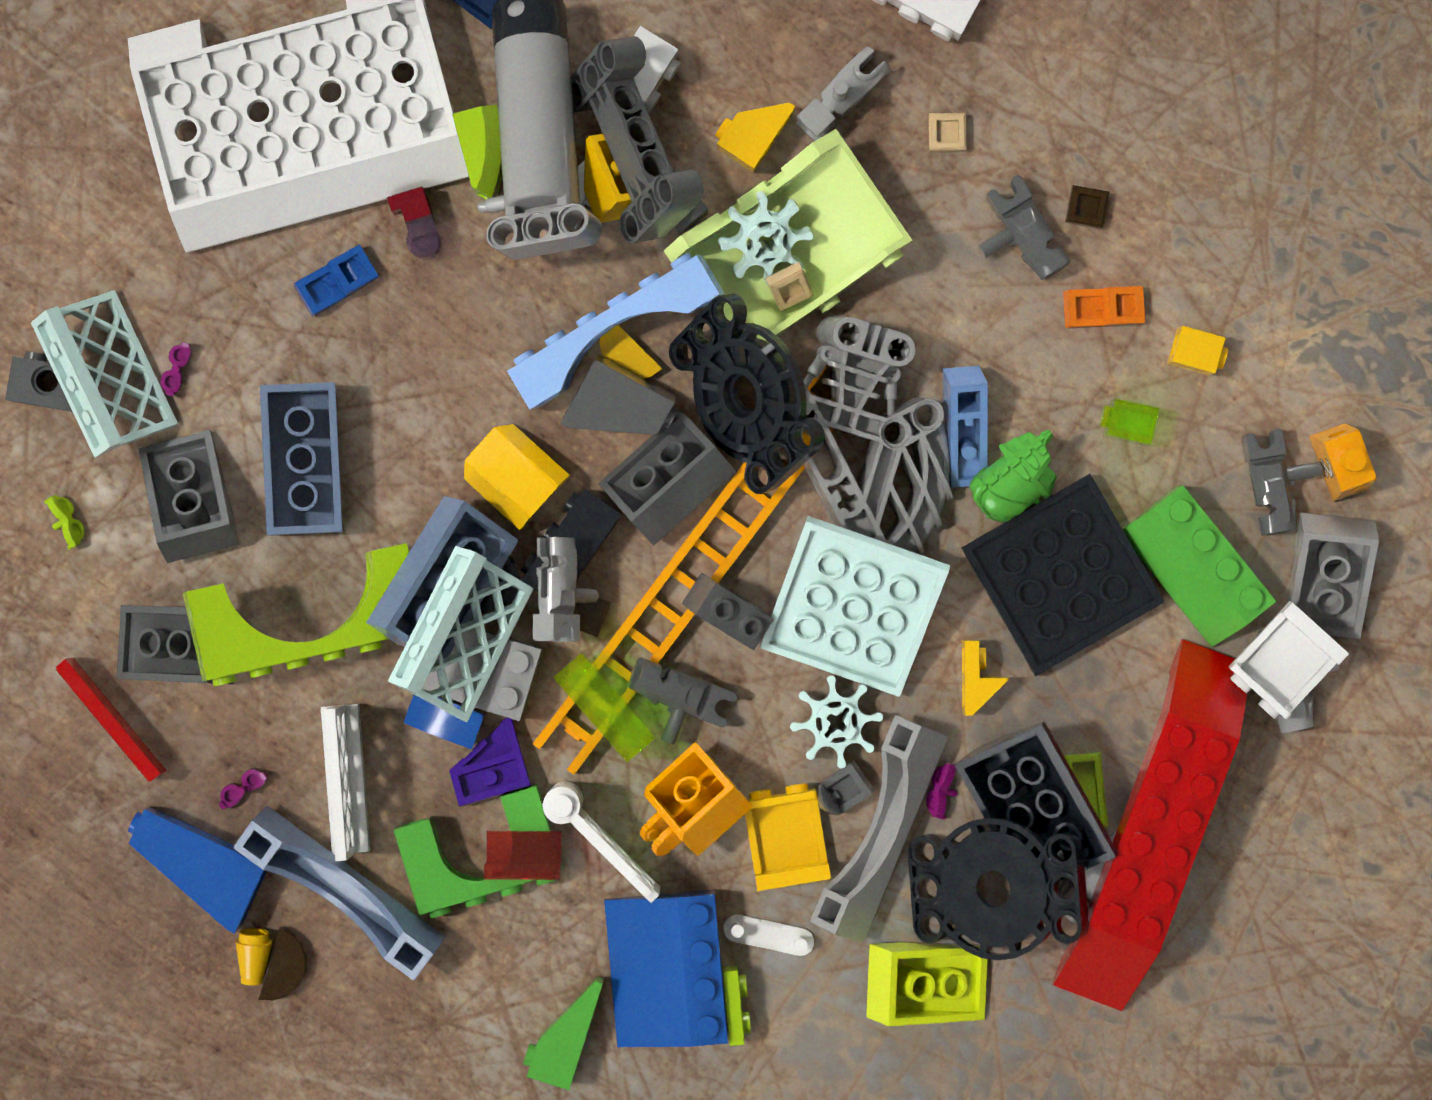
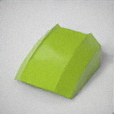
M497 104L479 106L453 113V120L473 190L478 197L484 200L497 197L502 181Z

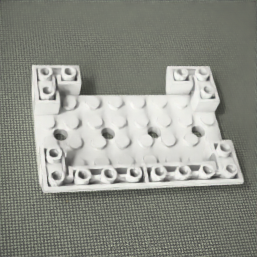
M346 0L347 10L209 47L207 46L200 19L128 38L132 77L168 211L185 253L387 200L389 196L421 186L427 189L469 177L452 116L455 112L448 95L425 0ZM407 63L414 68L413 78L407 83H399L393 77L394 69L399 64ZM328 83H337L342 89L340 98L332 103L325 102L321 96L323 87ZM257 102H264L269 107V115L262 122H254L249 116L251 106ZM187 121L195 123L197 134L194 139L188 142L181 141L177 135L179 126Z

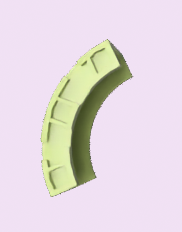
M837 129L812 142L781 167L782 171L768 182L762 181L736 200L737 203L733 205L740 214L749 216L758 209L759 202L756 194L759 191H763L768 198L767 210L771 212H779L785 208L788 200H795L799 211L791 216L788 226L793 229L808 226L813 234V239L810 241H796L791 247V254L801 259L803 271L814 296L780 312L770 288L763 278L764 268L762 266H750L742 278L736 277L733 266L743 257L742 250L732 248L723 251L718 243L720 237H733L740 230V223L731 220L728 209L722 214H714L685 232L664 250L671 263L687 253H690L692 258L696 255L703 256L725 293L724 295L737 294L744 300L747 308L746 323H755L765 327L776 336H779L817 309L825 313L841 302L838 297L840 293L879 265L883 264L887 268L904 256L901 249L913 241ZM762 235L759 240L761 242L764 239L769 242L772 237L767 238ZM789 262L778 263L773 268L772 275L792 264ZM726 302L723 308L724 314L731 321L733 311ZM757 334V338L765 340L767 343H769L766 339Z

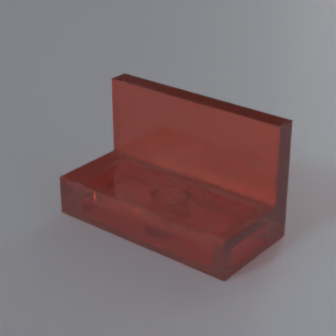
M487 831V861L484 864V879L560 880L562 876V831Z

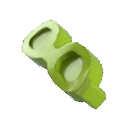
M57 495L49 497L44 503L48 505L54 516L59 519V521L52 525V528L58 530L62 527L64 538L68 544L67 548L68 550L73 549L81 543V539L84 537V526L79 520L73 519L74 507L67 498L58 497Z

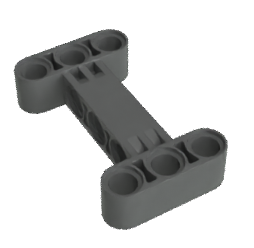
M636 36L601 41L571 76L573 112L593 110L632 201L622 212L619 220L621 235L630 244L665 237L700 202L704 192L702 178L696 170L688 169L673 172L634 81L635 76L642 70L646 62L644 44Z

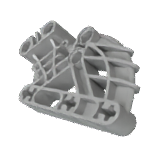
M826 317L819 323L816 333L818 341L822 346L817 349V357L808 368V374L803 382L806 391L805 415L809 414V417L805 418H813L822 425L825 433L824 444L833 460L834 470L830 476L823 478L812 457L803 465L834 525L922 555L924 554L923 544L931 534L934 526L937 529L943 526L940 513L945 498L948 501L953 499L948 484L950 457L947 436L943 426V408L939 402L933 399L920 397L913 398L895 408L894 399H897V381L901 376V372L896 366L907 365L915 355V344L910 336L889 328H881L882 326L872 325L870 322L853 317ZM825 366L832 368V380L825 378L822 380L823 384L831 386V400L811 395L807 389L814 377L818 378ZM878 382L884 383V399H887V413L881 416L861 410L868 398L878 400L881 396L872 393ZM922 405H927L930 410V418L925 424L921 425L917 421L916 414ZM894 422L898 427V436L894 441L888 442L885 439L884 430L889 423ZM805 427L801 429V438ZM828 427L871 440L858 483L852 475ZM910 444L913 445L914 463L906 449V446ZM899 462L912 485L905 508L892 484ZM837 485L841 493L850 495V498L846 500V508L837 505L842 500L838 490L828 486ZM888 500L897 521L883 535L879 525Z

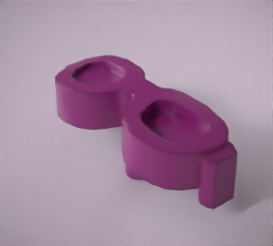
M182 342L181 345L173 346L169 352V361L174 366H172V370L163 373L160 381L162 388L166 390V395L174 397L175 393L179 392L183 379L181 372L191 358V344Z
M946 763L944 766L938 767L932 775L931 780L934 790L929 792L926 798V806L931 812L932 817L945 820L946 795L952 797L957 795L956 790L949 788L954 778L955 770H957L955 765Z
M251 768L242 775L241 786L236 783L226 785L220 793V808L223 810L234 806L243 798L246 791H252L262 786L268 778L267 773Z

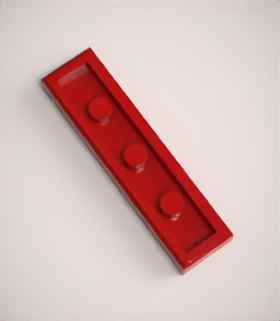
M66 658L56 666L55 670L147 781H154L167 772L165 767L74 658Z

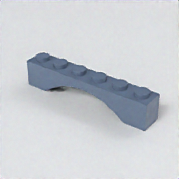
M266 806L250 822L233 847L262 870L296 881L333 903L365 932L387 962L413 981L446 938V936L344 861H335L333 853L269 806Z

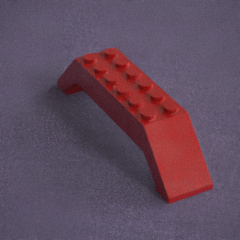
M1181 639L1169 671L1170 675L1162 712L1112 842L1119 855L1104 863L1088 905V932L1085 937L1070 943L1067 949L1064 950L1052 981L1053 986L1122 1011L1160 953L1240 740L1247 694L1230 679L1234 672L1228 666L1235 660L1234 658Z

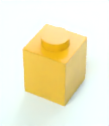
M1181 326L1176 330L1167 364L1208 376L1216 374L1217 368L1223 369L1228 354V348L1223 347L1225 337Z

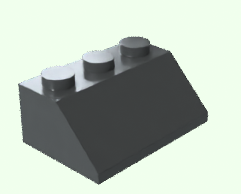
M680 410L668 428L662 426L657 435H652L598 484L654 546L737 471L713 443Z

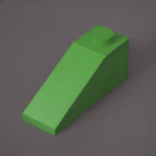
M597 976L540 1035L537 1045L529 1043L523 1065L530 1067L527 1074L528 1078L570 1090L604 978Z

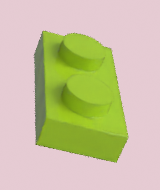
M738 965L723 967L729 1044L730 1046L745 1045L744 1035L751 1034L749 1012H742L741 998L748 997L746 975H738Z

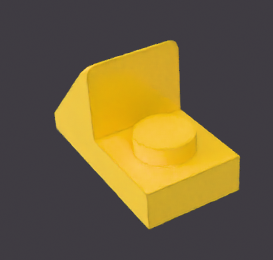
M961 640L962 714L973 716L1009 678L980 677V670H986V648H979L978 640Z

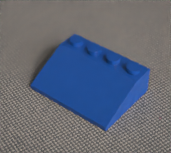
M715 889L659 894L652 903L644 896L604 899L617 1047H694L727 1044L728 1033Z

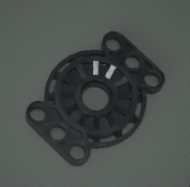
M727 294L713 299L672 341L669 347V358L676 369L680 371H694V400L698 415L706 432L725 453L746 463L744 476L748 488L756 494H763L781 486L824 445L825 433L822 425L817 420L805 418V385L801 370L792 352L769 329L755 323H746L747 308L744 300L737 294ZM726 302L733 311L731 321L724 314L723 308ZM705 323L708 324L712 331L710 342L703 334ZM757 334L760 335V336H762V337H763L764 339H766L769 343H767L765 340H762V339H760V338H757ZM684 344L688 345L691 350L692 358L690 362L683 355ZM743 376L747 377L755 388L757 401L754 410L746 408L738 395L739 381ZM802 427H805L810 433L811 442L809 446L801 438ZM781 447L789 455L788 465H785L780 459L779 452ZM760 467L768 475L767 485L760 481L758 474Z
M989 817L972 820L956 828L943 841L936 835L926 834L914 838L908 846L913 928L918 939L925 943H934L949 936L952 941L965 951L980 958L999 961L1014 959L1035 950L1048 938L1050 933L1060 943L1069 944L1081 940L1088 932L1089 920L1083 846L1079 837L1071 832L1052 835L1044 843L1038 835L1022 824L1010 819ZM995 824L1001 826L1000 829L986 831L982 825ZM971 829V836L963 839L961 842L955 840L962 832ZM1013 830L1020 832L1022 835L1015 833ZM1060 839L1066 840L1071 845L1072 855L1068 860L1061 859L1056 853V844ZM923 841L930 843L934 849V857L930 862L925 861L920 856L919 847ZM988 871L1001 873L1009 882L1010 897L1003 906H991L982 895L981 879ZM1062 877L1070 879L1074 884L1075 891L1071 898L1064 897L1059 891L1058 884ZM926 878L931 879L936 884L937 894L933 899L928 898L923 893L922 883ZM929 915L934 916L939 922L940 929L936 936L928 933L925 928V919ZM1065 915L1073 917L1077 922L1078 928L1074 936L1067 935L1061 927V920ZM965 935L970 940L979 943L980 948L971 945L961 936ZM1033 935L1037 938L1029 946L1021 949L1023 940ZM1008 946L1010 951L1009 953L990 952L992 947Z

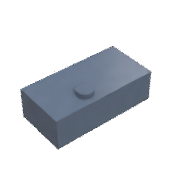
M335 382L260 385L267 536L342 532Z

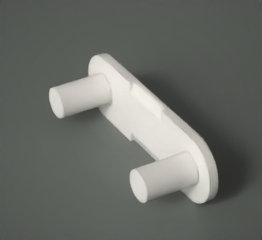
M740 914L728 917L724 923L725 936L733 942L797 956L807 955L814 947V937L805 928Z

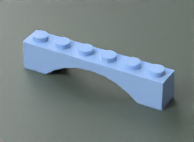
M690 253L679 257L670 264L673 269L661 277L658 272L650 275L638 283L641 287L639 291L628 296L627 292H623L607 302L608 310L598 316L595 311H592L577 320V329L567 335L562 330L544 341L547 345L546 348L536 354L531 349L513 360L516 366L507 372L530 410L539 408L567 391L574 372L584 355L600 337L615 326L633 317L652 312L695 313L708 305L716 297L723 296L725 293L703 256L696 255L692 258Z

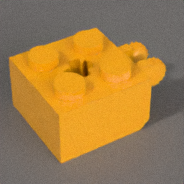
M695 742L646 786L644 796L657 812L641 827L639 834L644 841H653L651 849L656 856L663 857L681 842L699 856L746 814L753 805L717 763Z

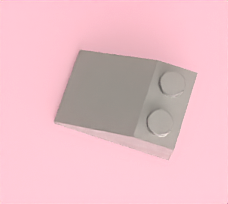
M1300 513L1294 546L1289 601L1293 602L1329 636L1361 639L1379 545L1375 521Z
M475 628L462 633L465 650L479 644ZM485 630L487 641L496 637V633ZM509 638L475 707L517 721L522 720L544 648ZM455 646L449 656L457 653ZM481 652L467 658L470 674L479 671L483 663ZM459 661L445 667L448 684L462 678ZM436 671L429 673L422 689L430 692L440 687ZM464 686L450 692L453 700L463 703L466 697Z

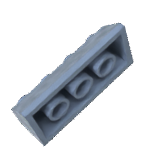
M444 496L366 623L405 648L455 546L477 552L487 558L488 562L502 569L519 540L466 501ZM481 569L475 581L477 591L490 586L488 573L484 569ZM484 597L479 599V604H481ZM470 603L463 605L458 615L460 625L469 622L473 617ZM453 637L446 639L441 649L443 659L450 655L455 646Z

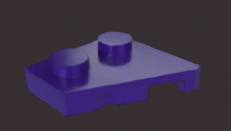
M505 718L488 737L482 739L465 758H462L449 770L459 807L532 786L515 725L511 718Z

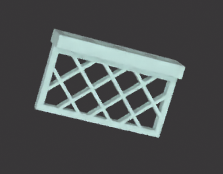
M115 290L62 308L57 306L47 309L31 322L94 458L107 454L112 449L178 424ZM108 303L114 316L112 324L95 317L98 305ZM73 315L85 321L81 335L69 330L64 319L65 316ZM91 325L108 333L104 346L87 338ZM114 337L126 341L130 349L127 358L110 350ZM84 347L101 355L97 368L85 363L81 355ZM107 358L124 366L120 380L103 372ZM131 370L142 375L145 381L143 391L127 384ZM100 381L117 388L113 402L101 397L97 389ZM123 392L140 400L136 414L119 406ZM147 403L158 408L163 419L162 422L154 423L142 417ZM116 414L133 422L129 434L120 437L114 424Z
M455 546L388 682L416 695L450 715L468 722L534 588L488 562L487 558L477 552ZM481 569H484L488 573L490 586L477 591L475 581ZM513 586L519 591L513 603L504 607L501 590ZM492 594L495 611L482 616L479 599ZM470 603L474 620L460 625L458 615L463 605ZM497 619L499 631L495 638L487 641L484 624ZM475 628L479 644L465 650L462 633ZM453 637L457 653L443 659L441 649L446 639ZM481 652L483 663L479 671L470 674L467 658ZM459 661L462 678L448 684L445 667ZM436 671L440 687L430 692L422 690L429 673ZM464 686L466 697L460 709L453 707L450 692Z

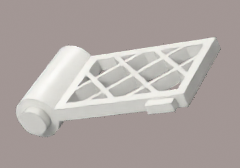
M568 781L558 782L552 786L543 801V810L546 817L556 824L571 823L652 903L659 896L661 887L582 809L584 798L580 788L573 782Z

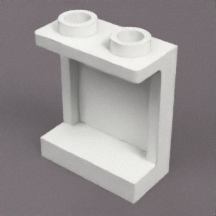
M1289 601L1228 667L1234 672L1230 679L1246 694L1252 688L1263 698L1258 705L1275 719L1280 714L1287 720L1292 715L1293 709L1349 653L1293 602Z

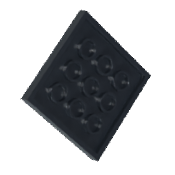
M1091 474L1082 477L1051 495L1046 500L1044 499L1037 505L1035 504L1021 514H1018L1008 522L1002 523L961 547L962 552L1034 676L1043 673L1164 603Z

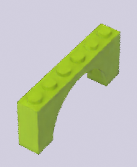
M407 543L365 553L366 582L356 609L339 628L314 641H282L257 631L236 611L228 597L224 583L182 593L202 681L212 679L213 686L215 687L236 682L235 674L249 671L250 677L254 678L273 673L272 666L286 663L287 670L310 665L308 657L322 654L324 661L346 657L345 649L359 646L360 653L382 648L381 641L389 638L366 622L409 554Z

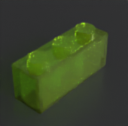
M584 652L580 653L553 677L627 763L656 738L657 735Z

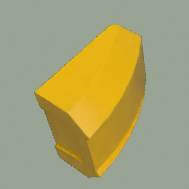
M514 424L494 427L465 459L464 479L519 530L524 529L532 520V516L571 476Z

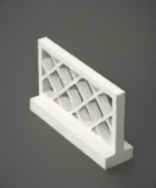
M359 703L321 707L332 853L335 855V861L348 860L355 853L371 851Z

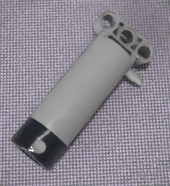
M498 0L494 3L491 14L504 195L480 201L477 204V208L480 213L505 211V216L499 217L490 223L486 234L487 241L498 252L515 260L588 247L599 240L602 234L601 221L594 214L580 205L566 6L563 0ZM585 219L582 228L575 231L576 224L580 220ZM549 225L547 234L539 238L542 229ZM514 232L512 240L505 244L507 236Z

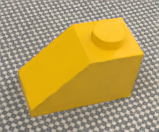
M784 103L738 112L733 120L726 118L715 134V137L720 139L717 143V149L754 173L794 114L795 106L791 103Z
M603 134L588 136L586 139L584 193L593 214L601 223L620 220L622 212L632 203Z

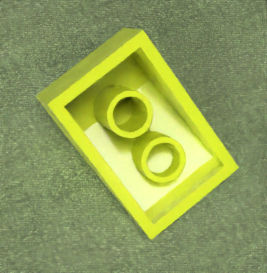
M913 942L869 944L866 1017L886 1026L985 1020L987 959L973 955L957 944Z

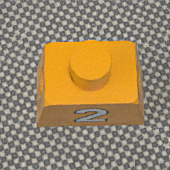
M1343 423L1309 436L1317 460L1321 462L1323 476L1333 502L1368 490L1377 480L1359 429Z

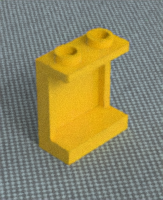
M807 783L786 786V793L775 795L771 794V789L749 792L750 799L748 801L753 807L745 814L757 891L831 879L817 792L815 788L808 789Z

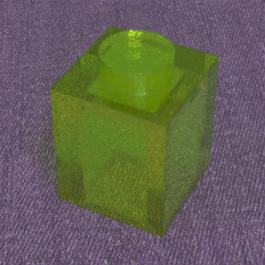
M1113 399L1110 402V406L1104 405L1099 427L1105 428L1104 437L1148 446L1152 443L1160 408L1121 399Z

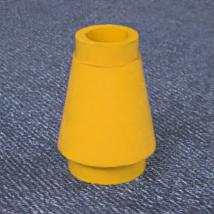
M245 928L239 931V938L235 939L241 983L251 986L260 985L263 983L272 940L269 939V931L265 929Z

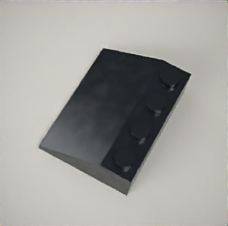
M1045 722L991 741L974 749L955 764L984 818L996 817L1015 821L1033 831L1044 843L1052 835L1071 832L1075 834L1082 842L1085 870L1119 855ZM988 824L991 830L1000 829L1001 826ZM1013 830L1015 833L1022 835L1020 832ZM1060 839L1056 844V853L1061 859L1068 860L1072 855L1071 845L1066 840Z

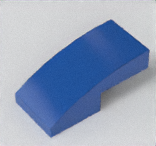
M359 244L328 261L326 266L296 281L294 287L311 316L314 317L377 279L378 274Z
M413 694L403 723L472 750L485 713L473 710L468 722H464ZM452 702L453 707L460 709V704Z

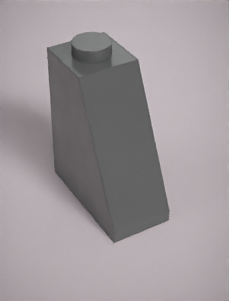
M598 353L566 410L561 425L566 428L657 435L661 426L666 428L670 426L678 411V408L673 406L676 395Z

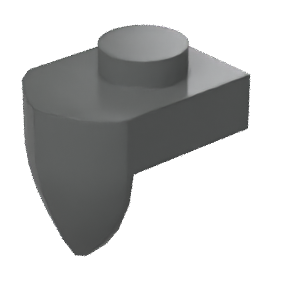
M853 760L845 768L839 769L819 784L817 799L822 810L831 815H841L870 796L875 790Z

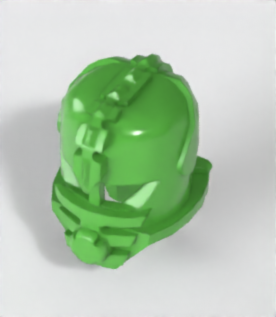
M1050 430L1041 432L1039 436L1028 432L1013 438L1005 444H1000L999 448L1003 456L973 476L969 487L972 491L974 502L977 503V506L981 508V511L986 514L988 519L1001 523L1008 522L1033 503L1037 505L1040 502L1039 498L1041 496L1045 500L1050 497L1057 476L1048 466L1052 459L1047 450V444L1053 438Z

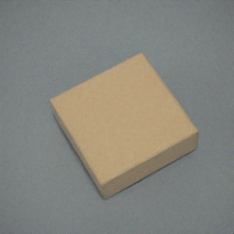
M966 113L928 114L929 152H962L967 150Z
M799 262L765 278L780 312L814 296Z

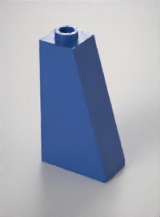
M149 807L144 809L143 813L137 812L128 829V832L132 833L128 844L225 929L234 934L239 931L267 871L262 870L233 848L235 845L156 808Z

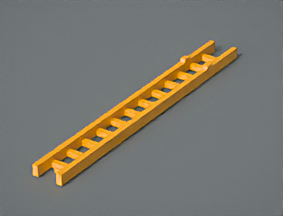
M825 366V368L823 369V371L821 372V374L818 376V378L814 377V379L812 380V382H811V383L809 384V386L807 387V389H808V391L811 393V395H815V394H814L813 392H811L810 390L812 389V387L815 385V383L818 381V379L821 377V375L824 373V371L827 369L828 366ZM828 427L829 430H830V432L832 433V431H833L834 429ZM803 432V442L809 446L811 437ZM743 463L533 742V745L541 749L557 726L562 724L566 727L564 731L576 740L582 739L586 742L585 746L567 768L573 775L577 772L636 693V691L628 687L614 706L588 686L604 664L628 682L630 681L632 672L611 657V654L626 635L653 654L649 661L659 663L695 614L687 609L682 617H680L655 598L657 593L671 575L689 589L692 588L695 581L677 567L693 546L720 565L711 577L719 583L805 469L804 465L779 486L769 499L764 494H756L748 488L744 480L746 463ZM737 487L764 506L749 528H746L721 509ZM715 516L742 536L726 558L699 539ZM648 605L675 624L660 646H657L633 628V625ZM581 694H584L609 713L593 735L566 716Z

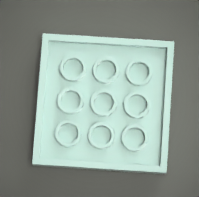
M807 516L771 615L774 620L764 634L760 648L900 697L946 581L950 565Z

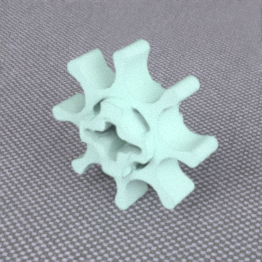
M759 191L756 194L759 206L754 214L744 216L733 206L728 209L731 220L740 223V230L733 237H720L718 243L723 251L732 248L742 250L743 257L733 266L736 277L742 278L750 266L760 265L764 268L763 278L767 284L765 278L772 275L773 268L780 262H789L792 265L799 262L803 269L801 259L791 254V247L796 241L812 240L813 234L808 226L800 229H793L788 226L791 216L799 211L795 200H788L783 210L771 212L767 210L768 198L763 191ZM762 235L767 238L772 237L769 242L764 239L761 242L759 240Z
M833 675L827 676L829 693L824 699L814 700L805 691L799 692V698L810 704L812 714L805 722H791L790 729L794 732L800 729H808L813 732L815 743L813 747L806 751L807 759H814L816 752L820 748L825 746L831 747L837 753L836 764L842 769L846 766L843 752L849 744L858 743L868 753L874 751V746L862 738L861 728L868 721H882L883 715L880 712L870 715L860 712L858 700L867 691L866 685L859 684L852 696L842 697L835 689L836 678ZM830 702H841L838 706H828ZM847 707L848 709L842 719L845 727L842 730L836 727L825 736L830 726V722L827 719L828 715L833 714L837 716ZM853 713L856 715L855 726L852 725L851 719ZM817 717L821 718L820 730H817L816 727ZM845 737L843 741H832L833 738Z

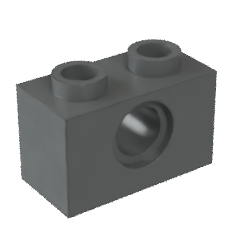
M25 351L24 358L12 357L5 400L73 412L59 382L57 387L50 392H47L43 387L45 375L49 372H54L50 363L47 362L46 354Z
M702 572L682 602L696 616L752 650H755L774 620L759 607Z

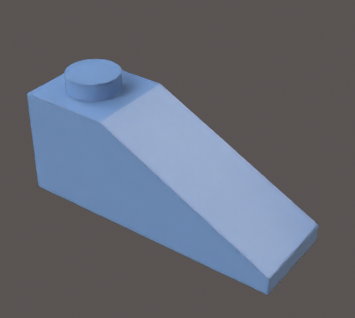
M980 366L943 368V410L950 457L949 483L951 488L969 486L973 476L981 469L988 467V383Z

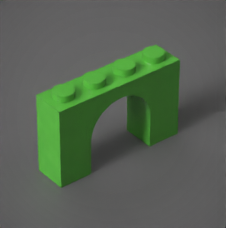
M538 783L503 794L500 797L511 830L513 848L508 863L501 870L489 876L473 877L465 875L449 863L444 854L433 816L400 825L394 829L419 915L429 913L430 918H436L452 912L450 906L465 902L466 908L486 902V895L500 891L503 897L522 891L521 884L535 880L537 886L558 880L557 873L562 872L564 866L550 820L544 814V800Z

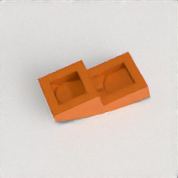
M1143 286L1063 291L1065 328L1145 323Z

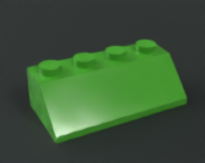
M1183 485L1175 486L1122 529L1137 556L1210 647L1215 646L1248 625L1277 602Z

